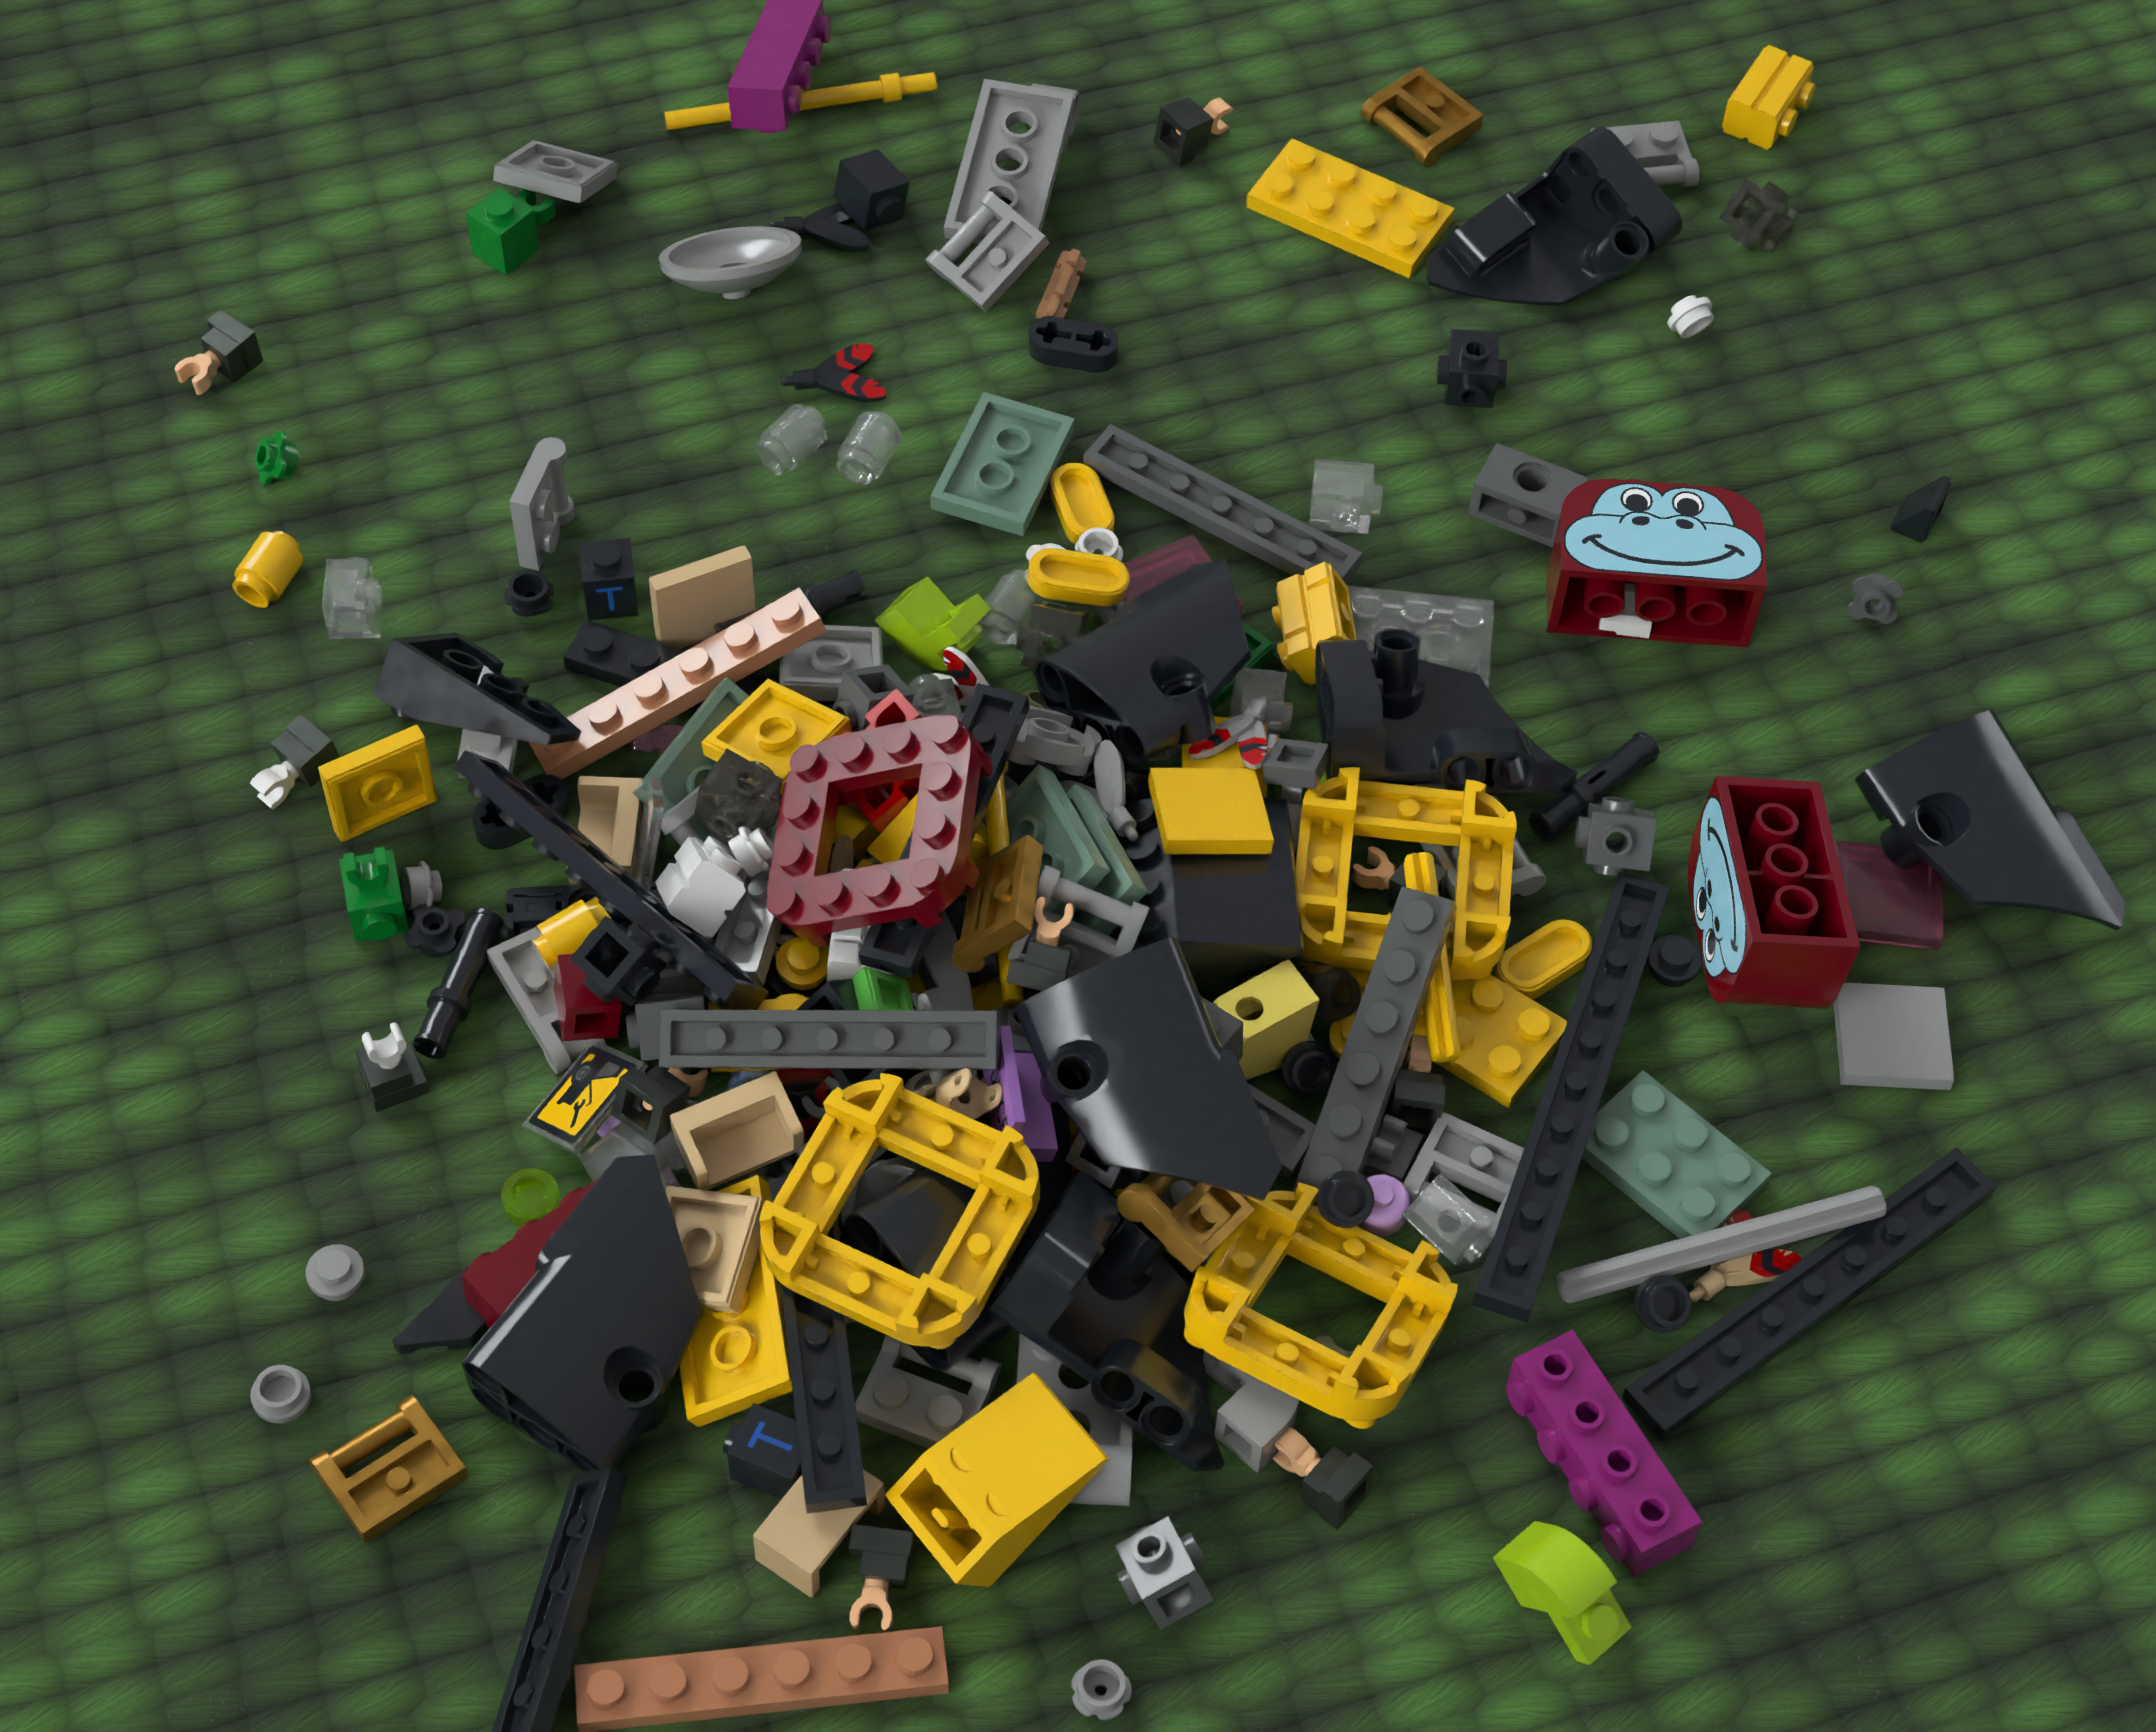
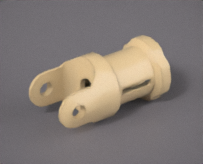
M963 1068L945 1075L938 1085L927 1084L915 1090L914 1093L971 1119H976L998 1106L1003 1096V1087L1000 1083L988 1086L973 1076L971 1070Z

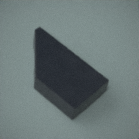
M468 1266L392 1340L397 1352L400 1354H412L413 1349L447 1346L448 1350L472 1348L489 1330L486 1321L466 1301L464 1295L462 1274L467 1271Z

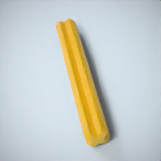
M1420 852L1407 855L1403 864L1406 887L1439 896L1432 854ZM1446 942L1444 943L1423 1002L1429 1056L1436 1063L1455 1061L1459 1058L1461 1051Z

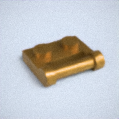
M1421 66L1371 96L1364 103L1360 112L1361 117L1369 124H1378L1415 153V159L1426 168L1433 166L1440 159L1442 153L1480 130L1484 114ZM1396 107L1431 135L1425 138L1390 110Z
M1026 835L974 865L980 871L974 890H970L966 886L964 887L967 901L961 939L954 944L951 961L957 969L964 972L980 971L984 967L987 956L1014 941L1023 939L1031 932L1035 919L1034 909L1038 882L1041 877L1040 867L1043 853V845L1031 836Z
M1151 1173L1141 1183L1129 1185L1117 1198V1206L1122 1216L1132 1222H1142L1164 1244L1167 1251L1179 1259L1191 1273L1255 1210L1239 1193L1192 1181L1187 1182L1193 1189L1177 1205L1170 1209L1159 1197L1177 1180L1183 1179Z
M413 1395L397 1403V1411L328 1454L323 1450L308 1459L321 1484L330 1492L365 1544L468 1478L465 1465ZM411 1431L415 1434V1436L346 1479L342 1474L406 1432Z

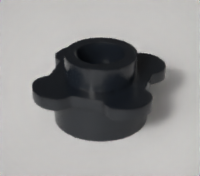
M427 904L418 905L414 909V924L404 934L406 945L411 949H419L420 952L430 957H442L452 953L459 942L458 930L466 924L464 912L458 908L447 911L435 908L434 905L428 907ZM433 926L440 927L437 930H430Z

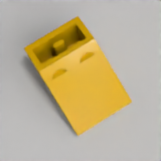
M1033 1372L925 1451L885 1496L956 1584L991 1587L1110 1459L1041 1377Z

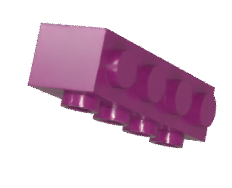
M767 0L727 87L732 128L756 129L762 133L786 131L793 114L800 112L802 93L804 90H809L812 70L814 66L820 65L823 44L829 43L831 38V18L829 15H824L823 0Z
M1571 1330L1514 1358L1506 1384L1508 1399L1514 1410L1520 1416L1526 1415L1538 1432V1444L1547 1460L1552 1464L1558 1463L1568 1478L1569 1490L1576 1505L1583 1512H1590L1601 1528L1602 1542L1609 1555L1616 1562L1622 1561L1631 1576L1634 1577L1692 1547L1702 1520L1575 1332Z

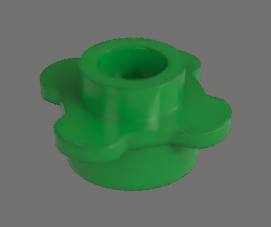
M280 430L272 438L264 437L255 453V466L260 470L259 480L261 484L269 485L273 478L289 480L293 476L298 462V449L295 442L287 440L286 433Z

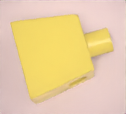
M1289 959L1219 996L1213 1002V1004L1243 1022V1057L1239 1060V1064L1246 1080L1281 1068L1282 1061L1288 1050L1294 1045L1308 1040L1320 999Z

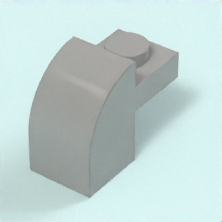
M1204 1350L1203 1363L1205 1364L1206 1373L1233 1395L1217 1412L1215 1437L1255 1472L1259 1473L1279 1451L1274 1446L1276 1440L1289 1427L1294 1429L1299 1399L1217 1359Z

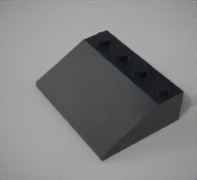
M1152 798L1141 799L1132 804L1125 805L1124 807L1137 823L1135 830L1138 833V838L1135 841H1130L1127 836H1119V842L1148 890L1138 903L1149 907L1132 951L1164 939L1178 938L1197 986L1305 955L1290 813L1286 799L1263 798L1274 838L1271 854H1165Z

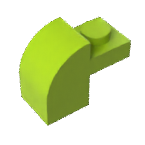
M927 576L905 589L875 622L905 654L930 669L946 671L948 669L944 663V650L947 647H954L966 654L982 637L979 634L982 631V627L978 622L991 608L978 593L954 606Z
M1534 1521L1492 1557L1520 1605L1547 1612L1577 1662L1591 1665L1632 1628L1610 1590L1617 1580L1600 1557L1586 1543L1568 1530L1556 1525Z

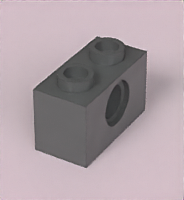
M1496 443L1474 481L1468 515L1553 548L1563 502L1574 488L1587 482L1588 478L1574 473L1567 468H1561L1527 455L1522 451Z

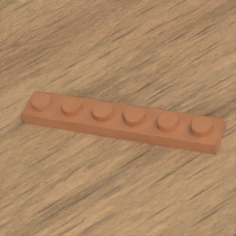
M797 588L568 716L567 719L581 730L578 741L550 745L529 742L547 775H553L563 780L702 702L724 678L728 677L735 683L825 633L826 629L821 618L802 590Z
M942 1626L574 1665L577 1726L579 1732L613 1730L949 1693Z

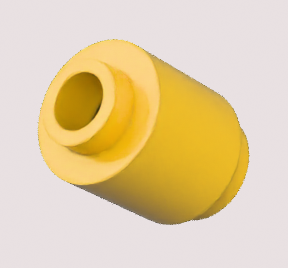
M281 531L261 533L234 572L236 579L232 587L236 594L247 603L259 608H266L271 601H277L304 562L303 555L299 551L300 545L290 535Z
M597 897L586 903L580 899L536 926L541 936L533 940V943L549 969L556 966L557 955L575 953L588 934L598 926L604 917L610 918L606 909L599 904Z

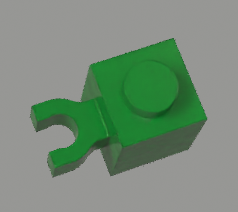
M499 187L466 213L472 254L507 276L539 250L536 226L545 224L556 216L555 203L547 198L540 205L534 206L537 204L534 191L523 189L515 198Z
M385 846L374 848L375 853L354 856V852L343 854L344 859H339L346 905L355 942L368 939L383 940L394 934L405 933L409 930L393 849L385 851Z

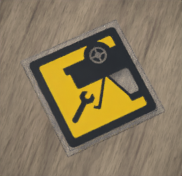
M593 1040L524 1121L522 1126L581 1158L582 1155L579 1151L585 1147L611 1115L619 1077L633 1067L645 1074L644 1070L648 1065Z

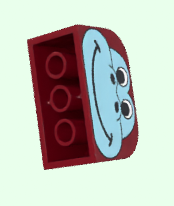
M1596 479L1580 484L1567 495L1563 502L1547 570V632L1748 647L1767 587L1765 529L1761 515L1747 499L1733 491L1719 487L1698 486L1687 483L1647 482L1636 479ZM1625 583L1634 584L1636 615L1645 621L1652 622L1649 639L1617 635L1616 631L1599 629L1600 618L1614 617L1624 610Z
M1716 776L1692 836L1688 861L1689 897L1710 994L1715 1002L1724 1004L1827 1009L1836 1001L1861 947L1820 782Z

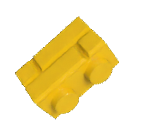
M1771 45L1764 47L1727 102L1721 127L1723 131L1742 140L1746 137L1749 143L1766 150L1773 146L1779 135L1788 137L1798 116L1797 108L1805 110L1810 104L1816 89V84L1810 82L1814 70L1812 62L1796 55L1789 57L1786 51Z
M1326 562L1304 570V575L1302 576L1295 574L1277 582L1276 590L1279 605L1272 607L1274 621L1284 637V641L1277 644L1280 659L1289 672L1295 670L1304 683L1310 685L1316 683L1315 653L1318 640H1357L1348 586L1333 566Z

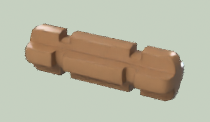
M1073 248L1071 252H1061L1043 294V299L1036 311L1038 319L1043 317L1065 318L1087 263L1086 259L1080 256L1079 250Z

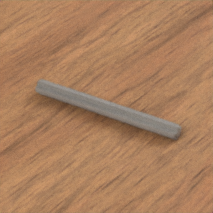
M1869 1186L1576 1267L1557 1274L1558 1290L1563 1301L1574 1303L1642 1284L1646 1279L1653 1276L1675 1275L1883 1217L1887 1213L1885 1198L1880 1188Z

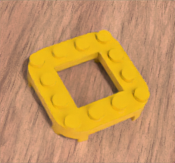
M1360 767L1339 768L1338 777L1322 782L1316 789H1308L1302 804L1295 866L1305 955L1301 956L1308 961H1318L1333 967L1372 971L1391 916L1346 911L1353 835L1458 847L1454 900L1457 909L1445 940L1451 980H1481L1488 977L1492 972L1493 966L1499 961L1504 952L1511 921L1509 914L1513 851L1517 829L1514 811L1508 812L1497 799L1485 793L1486 784L1466 779L1464 792L1359 781Z
M881 1073L880 1079L858 1082L844 1090L837 1087L823 1102L825 1114L773 1202L766 1200L761 1210L759 1219L761 1225L760 1235L767 1266L776 1279L788 1289L898 1341L915 1346H930L935 1349L947 1348L954 1343L957 1337L966 1332L980 1315L1037 1210L1040 1198V1183L1035 1158L1026 1146L1024 1137L1010 1126L1006 1125L1003 1131L1000 1132L905 1089L903 1079L898 1076ZM878 1146L976 1190L929 1275L923 1272L920 1279L827 1236Z
M1298 1182L1295 1192H1268L1263 1201L1247 1196L1245 1200L1255 1210L1217 1247L1204 1267L1199 1265L1184 1310L1186 1323L1184 1329L1185 1339L1191 1345L1204 1349L1217 1359L1324 1413L1344 1419L1355 1428L1367 1429L1372 1427L1378 1418L1389 1414L1400 1403L1445 1325L1457 1293L1458 1284L1451 1283L1445 1270L1437 1263L1440 1251L1424 1240L1421 1241L1414 1254L1360 1227L1341 1228L1327 1222L1321 1215L1318 1207L1314 1205L1318 1188ZM1286 1254L1386 1303L1362 1345H1357L1350 1358L1251 1310Z

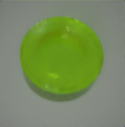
M525 1168L516 1171L507 1178L501 1190L505 1214L512 1222L520 1226L530 1220L541 1219L560 1204L556 1180L551 1174L539 1168Z

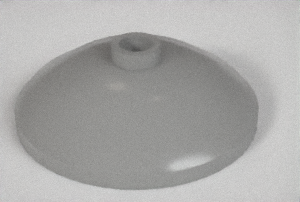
M766 226L728 228L698 234L678 241L661 252L659 262L661 271L677 283L700 292L723 293V297L726 299H738L750 295L751 289L770 283L792 266L802 252V243L797 233L784 228Z

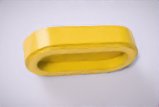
M1067 463L1058 467L1051 475L1050 496L1067 538L1076 544L1082 533L1091 528H1105L1114 533V513L1096 471L1082 463Z
M1047 548L1036 552L1030 560L1027 571L1028 585L1039 596L1047 599L1096 606H1112L1119 603L1126 595L1130 580L1129 572L1125 565L1113 557L1056 548Z
M1564 919L1552 921L1504 951L1497 963L1495 977L1530 999H1536L1586 966L1592 949L1591 936L1577 922Z

